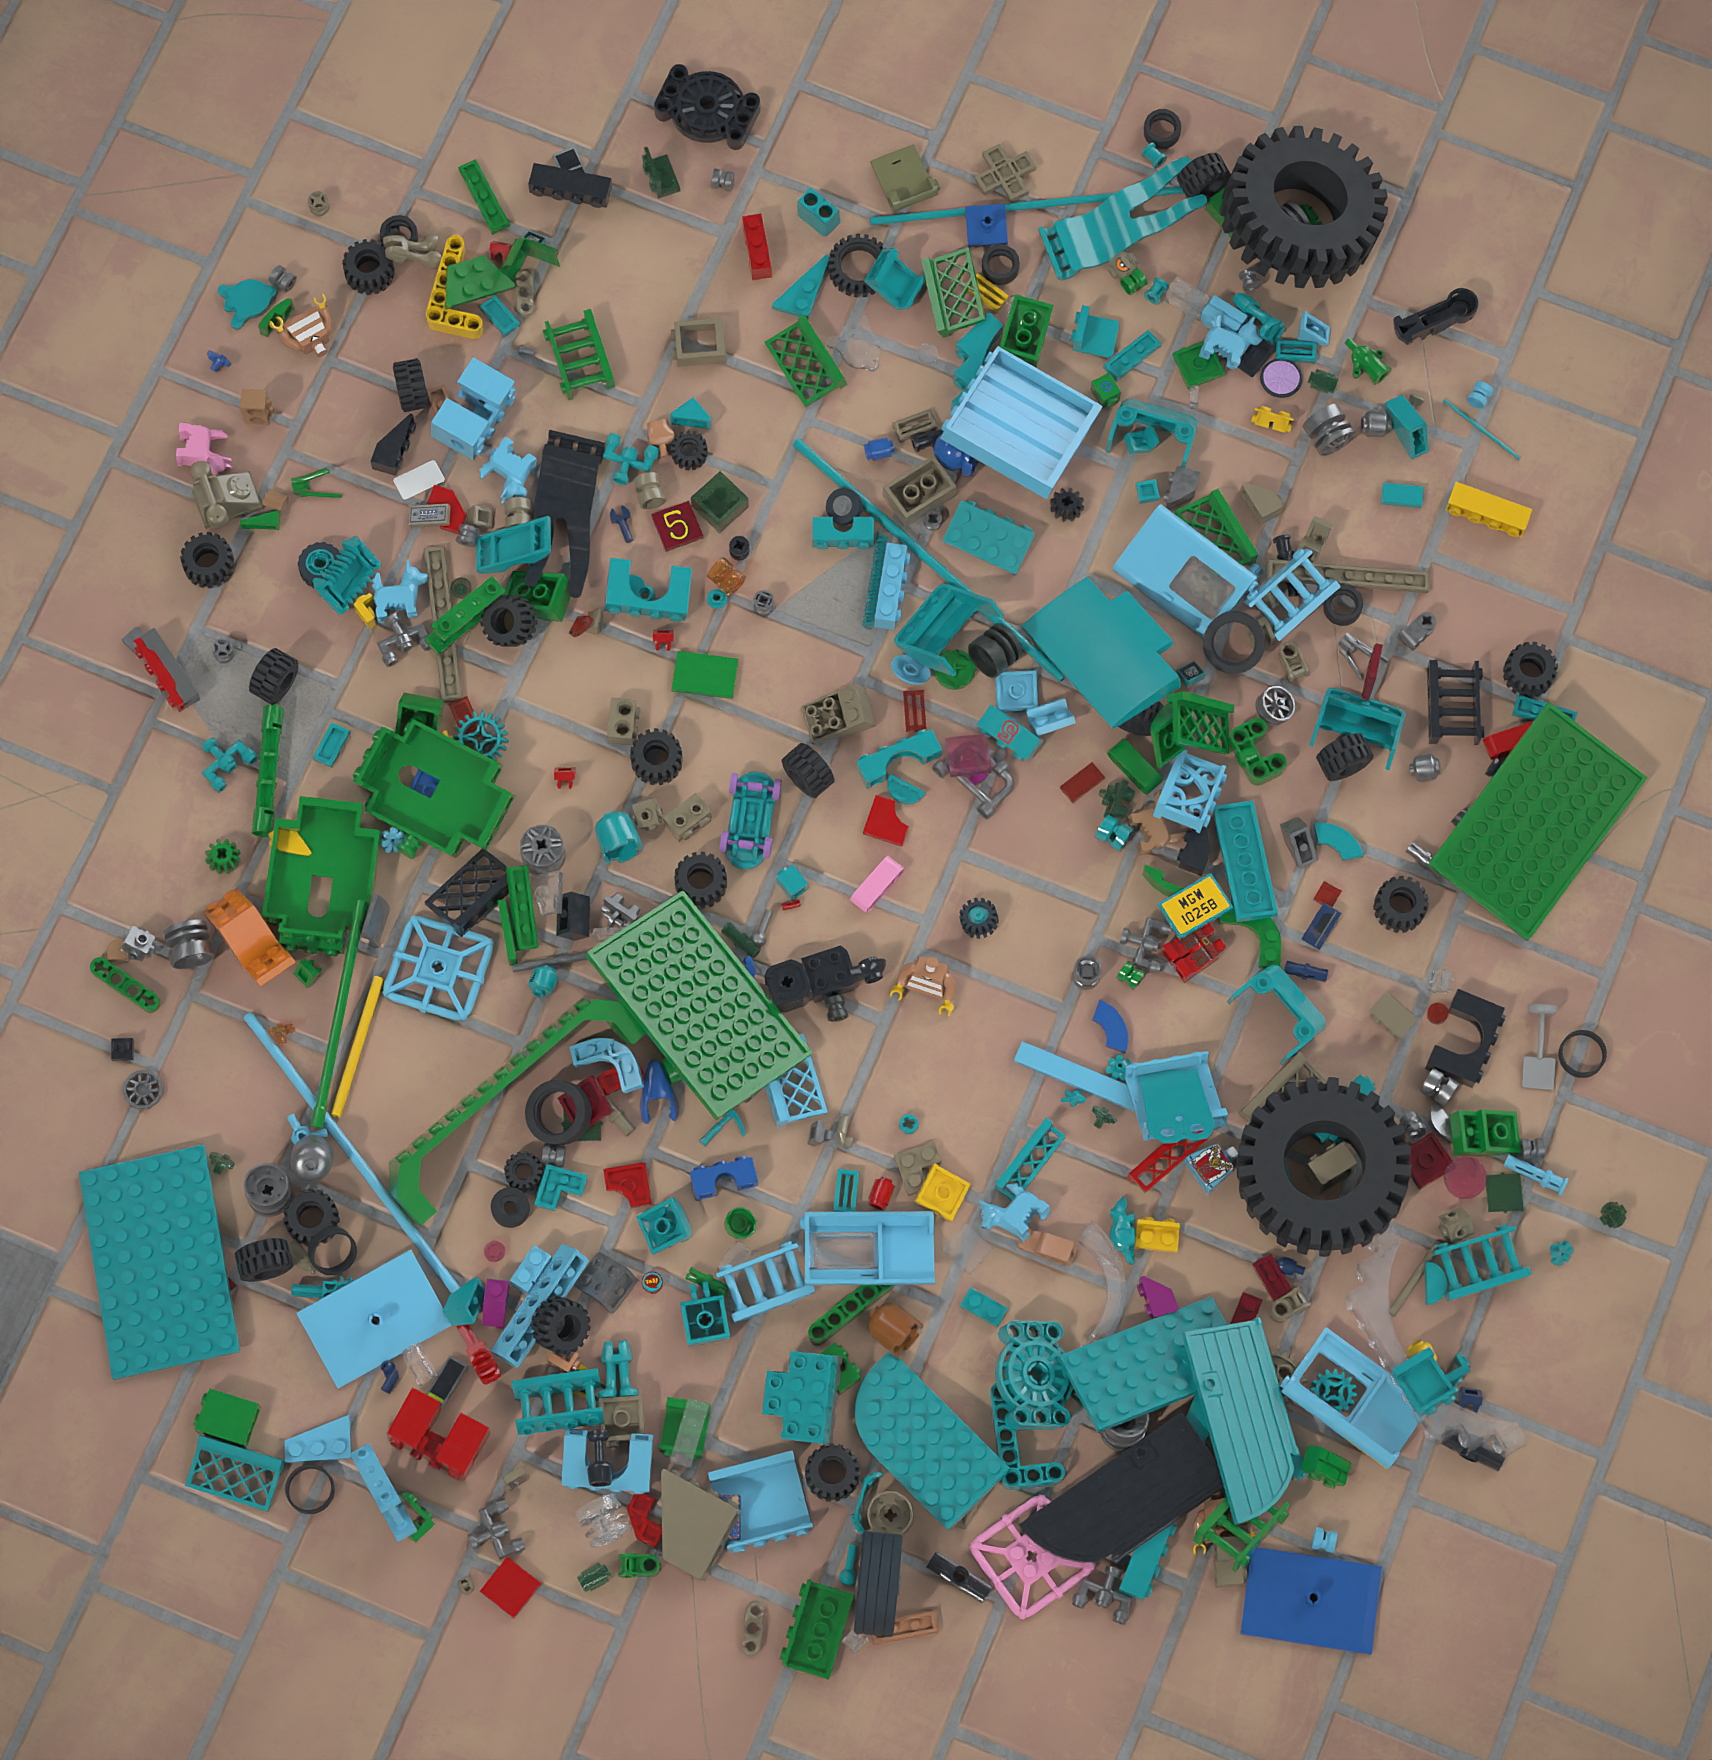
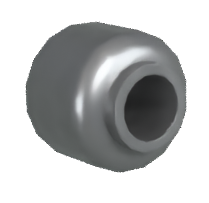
M1367 411L1361 417V432H1364L1367 437H1384L1387 430L1391 429V418H1387V414L1384 411Z
M1433 754L1415 756L1413 764H1409L1411 776H1415L1418 782L1436 780L1438 774H1441L1439 758H1435Z

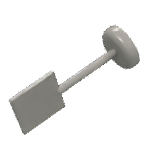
M1547 1004L1528 1005V1012L1530 1014L1540 1016L1537 1057H1523L1522 1088L1554 1090L1556 1059L1542 1058L1545 1016L1556 1015L1557 1006Z

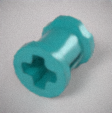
M1154 142L1147 145L1141 154L1142 157H1146L1153 164L1154 169L1159 168L1167 159V155L1162 154L1156 148Z
M1155 278L1153 285L1149 291L1147 290L1144 293V296L1149 302L1158 305L1164 292L1169 290V285L1164 280Z

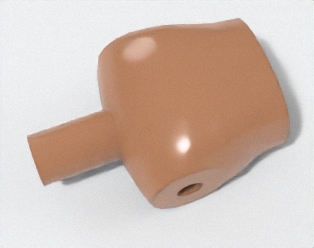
M661 419L648 422V444L659 446L661 458L668 457L666 444L672 443V440L675 441L674 432L668 420Z

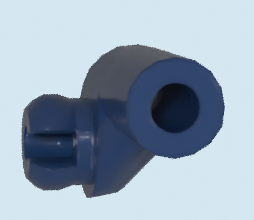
M384 1361L381 1364V1370L386 1380L381 1390L390 1394L399 1379V1373L393 1362Z

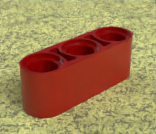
M1533 721L1485 737L1483 743L1490 760L1509 755Z

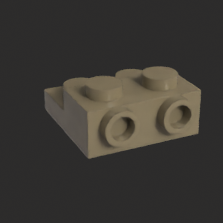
M642 1395L599 1398V1407H602L605 1421L600 1424V1430L609 1431V1439L603 1442V1444H606V1448H617L619 1443H628V1446H630L632 1433L645 1434Z

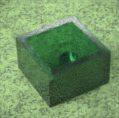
M719 471L691 496V506L718 533H721L749 508V500L736 485Z

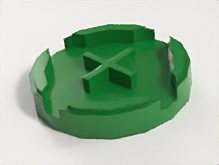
M956 649L947 650L939 655L944 657L956 672L955 676H951L934 669L936 680L941 686L947 689L958 690L965 688L971 683L974 678L975 666L968 653Z

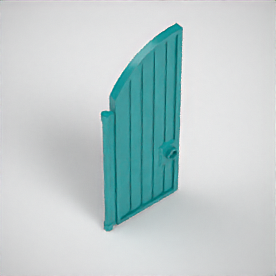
M1261 1317L1254 1318L1253 1321L1188 1331L1182 1334L1235 1525L1255 1519L1278 1501L1292 1478L1294 1466L1291 1456L1300 1455L1263 1330Z

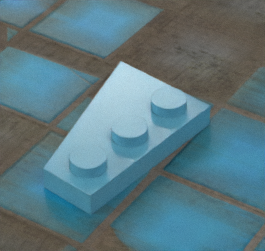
M350 1415L285 1440L286 1464L352 1459L350 1455Z

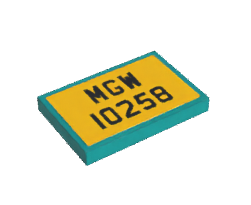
M1211 873L1159 902L1157 905L1179 940L1233 910L1232 904Z

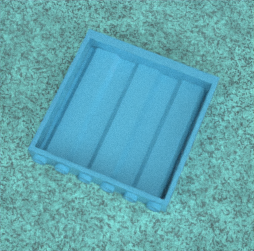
M997 346L994 353L990 351L984 361L986 365H981L976 373L977 379L972 378L967 387L968 393L963 392L958 401L961 403L959 407L954 406L950 413L952 418L945 420L941 427V430L944 432L940 439L1047 499L1103 406Z

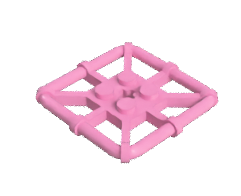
M1044 1494L1032 1497L1009 1514L1002 1515L999 1521L980 1533L969 1545L973 1557L991 1581L990 1585L992 1588H996L1011 1611L1016 1616H1019V1619L1023 1620L1033 1616L1055 1599H1061L1065 1592L1081 1582L1082 1578L1085 1579L1095 1568L1093 1563H1078L1054 1556L1036 1545L1026 1534L1021 1537L1012 1524L1014 1520L1035 1505H1037V1511H1039L1043 1506L1051 1502ZM1004 1527H1007L1016 1539L1015 1542L1006 1548L982 1545L984 1541ZM980 1551L1004 1555L1011 1568L997 1576ZM1029 1551H1031L1032 1553L1036 1552V1553H1037V1556H1036V1560H1037V1561H1036V1562H1033L1032 1560L1027 1561V1560H1026V1558L1028 1557L1027 1552H1029ZM1058 1565L1082 1569L1058 1587L1048 1575ZM1015 1572L1024 1584L1021 1608L1002 1583V1581ZM1043 1577L1052 1591L1026 1609L1030 1585Z

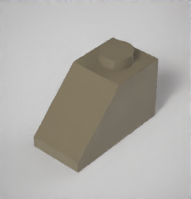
M1249 483L1241 485L1240 493L1260 525L1282 514L1283 500L1272 489Z

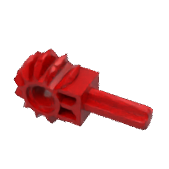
M470 1324L458 1325L457 1329L468 1347L465 1351L482 1383L488 1385L497 1381L501 1377V1371L483 1340L479 1342Z

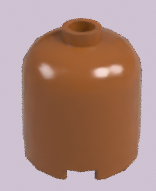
M886 1303L881 1307L876 1306L869 1315L871 1317L868 1325L870 1334L895 1358L901 1356L899 1352L902 1349L907 1351L919 1337L917 1330L923 1328V1324L896 1303Z

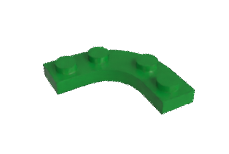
M1234 910L1220 917L1219 924L1243 926L1256 934L1260 946L1258 968H1267L1270 965L1280 967L1281 936L1277 925L1271 917L1236 922Z

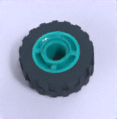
M316 542L303 549L301 555H299L298 569L302 580L308 586L314 588L313 579L315 577L323 578L321 572L326 573L325 569L330 570L329 565H335L333 559L338 560L336 555H341L339 550L326 542ZM319 564H326L322 568L317 567Z

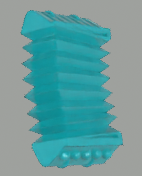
M357 536L347 540L344 539L342 542L344 550L339 549L341 555H336L338 560L333 559L335 565H329L330 570L325 569L326 573L321 572L323 578L315 577L312 581L314 589L319 593L320 597H323L338 615H342L349 609L348 603L354 604L352 598L357 599V593L363 594L361 587L368 588L366 582H371L369 576H375L373 570H379L381 565L376 555Z

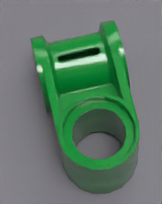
M619 1554L621 1572L618 1573V1577H655L660 1573L661 1564L654 1555ZM648 1561L656 1562V1567L652 1571H646L645 1564Z

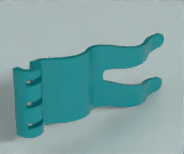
M1183 157L1168 163L1145 180L1116 192L1086 214L1053 222L1054 225L1048 229H1044L1043 226L1039 227V234L1057 279L1067 280L1075 276L1080 270L1106 264L1119 252L1127 250L1141 239L1163 231L1190 212L1204 207L1207 204L1206 196L1197 195L1184 199L1174 206L1153 215L1135 219L1130 217V211L1158 194L1169 182L1178 176L1179 172L1191 162V159ZM1058 234V237H1056L1055 239L1048 240V238ZM1064 250V253H1062L1061 255H1054ZM1071 266V268H1070L1069 270H1067V271H1064V272H1061V271H1060V270H1062V269H1065V268Z

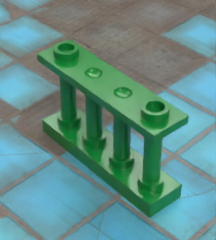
M591 309L583 311L584 318L581 321L551 329L549 320L545 321L544 338L545 341H550L562 382H560L562 394H567L568 400H572L571 390L597 382L605 383L607 389L615 387L612 371ZM584 329V331L588 330L590 336H587V339L557 347L554 337ZM588 346L590 348L594 347L595 353L592 354L593 356L562 364L560 354ZM593 364L600 366L601 371L598 374L568 382L565 372Z
M491 576L432 623L431 627L434 631L424 641L438 656L483 620L481 613H485L484 609L503 595L506 590Z
M1226 1496L1196 1530L1193 1541L1199 1546L1205 1540L1213 1542L1235 1559L1232 1571L1236 1572L1240 1567L1244 1568L1249 1563L1250 1555L1278 1523L1283 1524L1289 1516L1287 1510L1290 1504L1286 1501L1280 1509L1274 1505L1270 1507L1267 1511L1273 1517L1267 1524L1258 1517L1250 1520V1523L1261 1530L1253 1538L1228 1519L1227 1515L1231 1510ZM1218 1525L1220 1527L1224 1526L1248 1544V1546L1241 1553L1218 1536L1214 1529Z

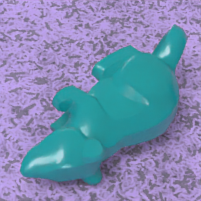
M1122 1196L1116 1202L1114 1208L1110 1210L1113 1225L1109 1233V1239L1112 1246L1122 1252L1127 1262L1133 1265L1135 1264V1228H1131V1225H1134V1213H1131L1129 1216L1127 1215L1128 1202Z

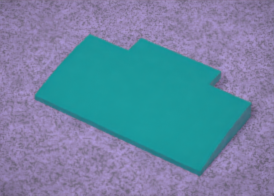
M1086 577L1053 599L1022 624V629L1112 730L1181 687L1179 676L1160 656L1161 653L1174 646L1173 640L1128 591L1109 601L1098 587Z

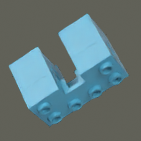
M474 357L457 381L461 385L457 396L475 406V410L471 412L446 398L431 422V437L471 460L476 455L480 456L485 447L483 445L485 440L491 439L495 432L494 426L496 423H501L505 416L504 411L506 407H511L516 398L514 396L516 392L514 380Z

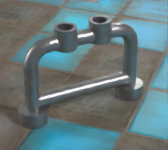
M963 743L943 762L938 760L932 766V769L941 778H944L950 772L982 802L976 809L983 818L988 820L994 814L993 809L1012 791L1014 785L1013 778L1007 772L1009 766L1005 761L1000 760L997 763L992 758L994 752L990 747L985 746L982 749L976 743ZM971 750L976 753L977 757L983 763L989 765L998 777L1004 779L1005 787L992 799L953 765L964 752Z

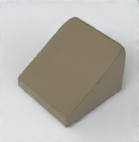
M477 505L472 506L468 509L467 525L477 529H491L493 509Z
M596 609L588 614L584 632L595 635L599 634L604 618L602 609Z

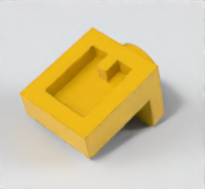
M371 593L361 595L353 604L356 613L369 630L376 625L374 619L376 615L370 607L374 603Z

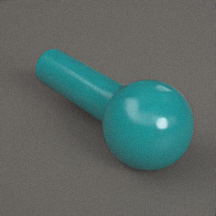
M849 1543L845 1569L839 1574L840 1582L846 1586L854 1584L857 1578L854 1571L857 1544Z

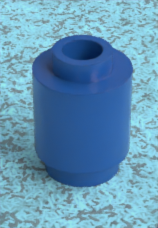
M887 437L871 440L864 444L867 460L872 459V461L892 457L891 453L895 452L892 440L888 441Z

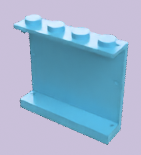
M1196 1051L1188 1055H1175L1171 1058L1153 1059L1150 1062L1132 1063L1126 1066L1124 1078L1144 1141L1155 1138L1148 1131L1138 1076L1159 1071L1198 1069L1201 1084L1215 1122L1214 1128L1226 1126L1228 1113L1226 1108H1221L1207 1064L1208 1051ZM1177 1116L1175 1119L1177 1121H1182L1183 1117ZM1195 1124L1190 1127L1191 1132L1204 1130V1127ZM1167 1127L1162 1129L1161 1134L1169 1137L1173 1136L1175 1131Z
M793 1450L708 1472L712 1490L720 1495H741V1511H743L741 1514V1540H727L728 1552L733 1551V1554L746 1551L745 1547L754 1545V1548L766 1546L768 1541L775 1540L778 1543L788 1540L790 1535L796 1534L797 1537L808 1535L809 1530H813Z

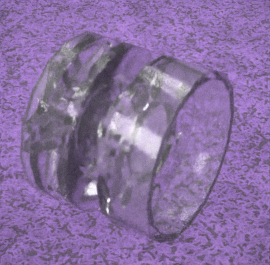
M616 1493L602 1496L575 1512L581 1527L592 1526L585 1533L586 1538L593 1537L589 1541L591 1548L612 1543L632 1528L629 1521L623 1522L627 1519L626 1514L615 1515L622 1507Z

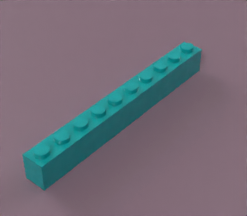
M1197 1393L1193 1398L1186 1419L1206 1447H1208L1205 1441L1207 1435L1210 1436ZM1173 1523L1134 1550L1118 1592L1131 1596L1143 1602L1145 1597H1150L1153 1585H1150L1153 1576L1156 1578L1162 1566L1158 1564L1160 1556L1165 1557L1169 1548L1166 1541L1168 1536L1173 1537L1177 1527L1176 1524Z

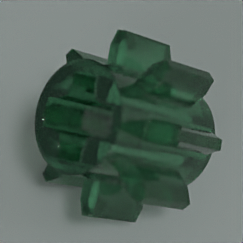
M1608 1202L1600 1211L1602 1214L1600 1220L1604 1225H1608L1609 1228H1618L1625 1223L1626 1216L1624 1214L1627 1211L1623 1204L1619 1205L1618 1202Z

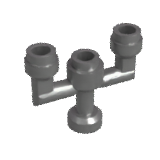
M398 613L392 614L384 620L386 626L392 627L396 636H391L377 642L382 653V661L387 667H391L398 662L396 654L390 650L389 646L396 644L399 650L407 652L413 648L411 637L417 634L420 638L419 644L424 651L431 650L424 641L428 633L423 623L403 632L399 624L401 617Z
M1147 917L1142 931L1143 937L1130 934V930L1124 928L1119 944L1125 945L1127 942L1140 945L1137 948L1133 965L1145 968L1150 973L1159 974L1162 962L1154 958L1150 960L1145 959L1144 954L1145 951L1150 953L1157 951L1160 940L1150 935L1152 928L1159 930L1161 934L1170 935L1172 928L1166 919L1160 921Z
M504 1497L494 1500L493 1504L479 1510L484 1525L489 1530L479 1535H475V1533L467 1535L474 1551L479 1549L480 1543L493 1538L492 1544L499 1560L511 1554L518 1555L526 1550L521 1538L511 1540L509 1545L503 1547L500 1539L505 1538L506 1534L509 1533L505 1521L493 1523L491 1515L496 1513L502 1514L509 1510Z
M1106 1566L1104 1572L1107 1578L1103 1587L1100 1584L1082 1578L1077 1593L1073 1595L1072 1605L1084 1609L1088 1602V1591L1096 1592L1094 1598L1096 1600L1095 1605L1107 1609L1113 1599L1120 1602L1119 1608L1114 1611L1113 1621L1125 1625L1129 1618L1128 1610L1133 1597L1118 1591H1111L1115 1579L1121 1577L1122 1571Z

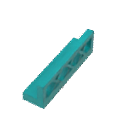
M1047 1117L995 1183V1189L1011 1201L1016 1196L1005 1190L1006 1185L1018 1182L1019 1187H1022L1025 1191L1066 1137L1052 1126L1053 1122ZM1049 1131L1059 1137L1055 1144H1045L1044 1137ZM1044 1149L1045 1157L1042 1160L1033 1161V1151ZM1031 1165L1032 1174L1029 1177L1020 1178V1168Z

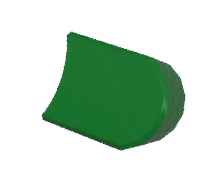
M527 238L515 239L501 270L514 282L516 274L519 272L527 255L560 267L556 256L559 249Z

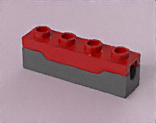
M155 628L133 640L136 646L133 649L139 659L143 658L147 664L144 667L150 676L155 675L157 678L155 683L161 692L165 690L168 697L166 700L172 709L176 707L181 712L200 700L198 692Z

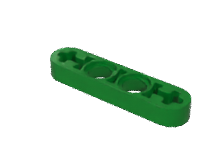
M97 957L91 961L90 970L96 978L148 1013L156 1012L159 1009L160 999L153 991L105 958ZM97 964L100 966L103 964V967L105 968V970L108 971V974L106 975L105 972H103L102 970H98V972H96L97 969L95 966ZM113 975H122V981L119 984H113L111 982ZM131 986H138L139 992L137 995L131 996L128 994V989ZM143 994L147 999H153L155 1004L147 1007L146 1001L142 999Z

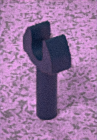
M621 505L623 515L618 517L612 508L610 512L611 523L619 524L626 543L632 542L633 538L627 525V519L630 518L629 510Z

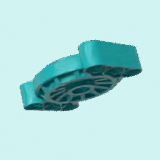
M1011 1321L1002 1326L998 1331L999 1340L1006 1346L1003 1347L997 1357L995 1381L1001 1397L1012 1408L1005 1416V1423L1012 1430L1054 1431L1066 1426L1071 1420L1070 1412L1063 1405L1069 1399L1073 1386L1059 1361V1356L1065 1354V1352L1056 1343L1062 1338L1064 1333L1063 1327L1058 1322ZM1009 1329L1012 1330L1013 1336L1009 1333ZM1029 1330L1032 1331L1033 1337L1029 1334ZM1048 1330L1051 1331L1052 1337L1049 1335ZM1033 1370L1037 1375V1381L1033 1379L1032 1375H1027V1373ZM1016 1414L1020 1417V1422L1016 1419ZM1036 1415L1040 1418V1422L1037 1421ZM1055 1415L1059 1417L1060 1422L1056 1420Z

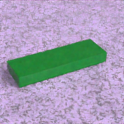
M503 899L498 900L509 966L518 962L506 900Z

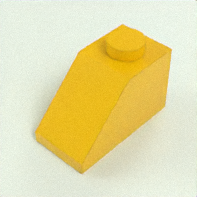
M274 830L268 834L271 840L268 842L270 847L272 846ZM280 830L277 847L279 851L304 856L312 855V852L298 832Z

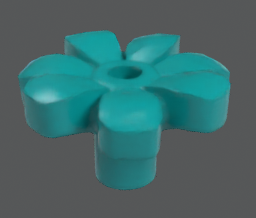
M1117 1055L1116 1060L1110 1058L1108 1060L1110 1066L1106 1067V1073L1112 1074L1111 1078L1117 1080L1119 1077L1121 1081H1125V1068L1131 1064L1130 1059L1127 1058L1123 1061L1122 1055Z
M1564 1240L1563 1243L1559 1242L1557 1245L1552 1244L1550 1246V1255L1553 1257L1551 1259L1552 1264L1561 1266L1564 1260L1566 1262L1570 1260L1571 1256L1568 1254L1574 1252L1570 1242Z

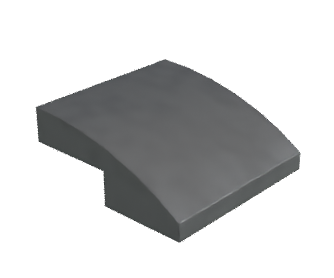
M375 893L361 932V938L369 940V946L378 948L390 907L381 896Z

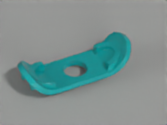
M872 1472L871 1476L864 1477V1480L861 1482L863 1488L855 1513L851 1514V1521L855 1527L854 1529L862 1535L865 1530L861 1525L862 1515L859 1514L866 1488H871L875 1480L884 1476L883 1473Z

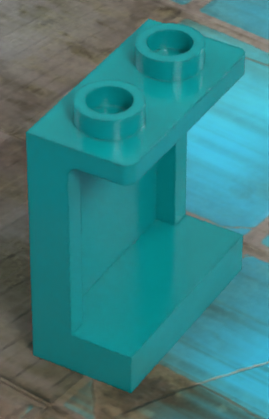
M894 247L886 248L881 251L864 282L894 309H908L914 303L913 299L916 294L923 288L925 276L916 275L897 258L899 252Z
M1430 1346L1393 1368L1391 1373L1419 1417L1425 1414L1429 1417L1438 1411L1437 1407L1445 1404L1447 1406L1456 1400L1455 1396L1458 1393V1389L1456 1387L1453 1388L1433 1358L1434 1352Z

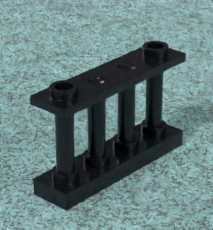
M1429 660L1427 665L1429 744H1437L1443 736H1474V745H1479L1481 738H1484V726H1481L1480 680L1483 677V669L1479 668V661H1474L1472 670L1441 669V667H1438V660ZM1441 677L1472 678V689H1445L1442 686H1438V679H1441ZM1442 697H1473V708H1442V706H1439V699ZM1442 716L1473 717L1474 728L1443 727L1439 723V718H1442Z

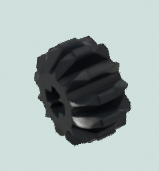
M1063 487L1060 489V493L1055 491L1054 498L1050 499V504L1052 505L1050 511L1055 512L1054 517L1056 519L1061 516L1062 522H1065L1066 518L1072 522L1074 517H1080V512L1084 510L1082 505L1084 499L1079 497V491L1072 493L1071 487L1068 489V492Z

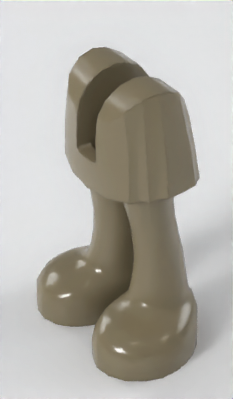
M427 234L421 242L409 241L404 236L398 235L385 236L383 238V244L386 248L385 256L390 260L398 263H403L405 259L419 262L430 269H437L440 265L441 254L435 251L438 245V236L436 234ZM408 250L420 252V253H422V254L414 253V252H411V251H408Z

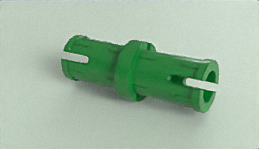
M693 1267L689 1269V1273L696 1277L687 1273L686 1280L701 1286L702 1289L703 1282L708 1281L710 1291L717 1295H723V1298L726 1296L727 1293L725 1291L728 1292V1285L714 1279L711 1274L706 1275Z

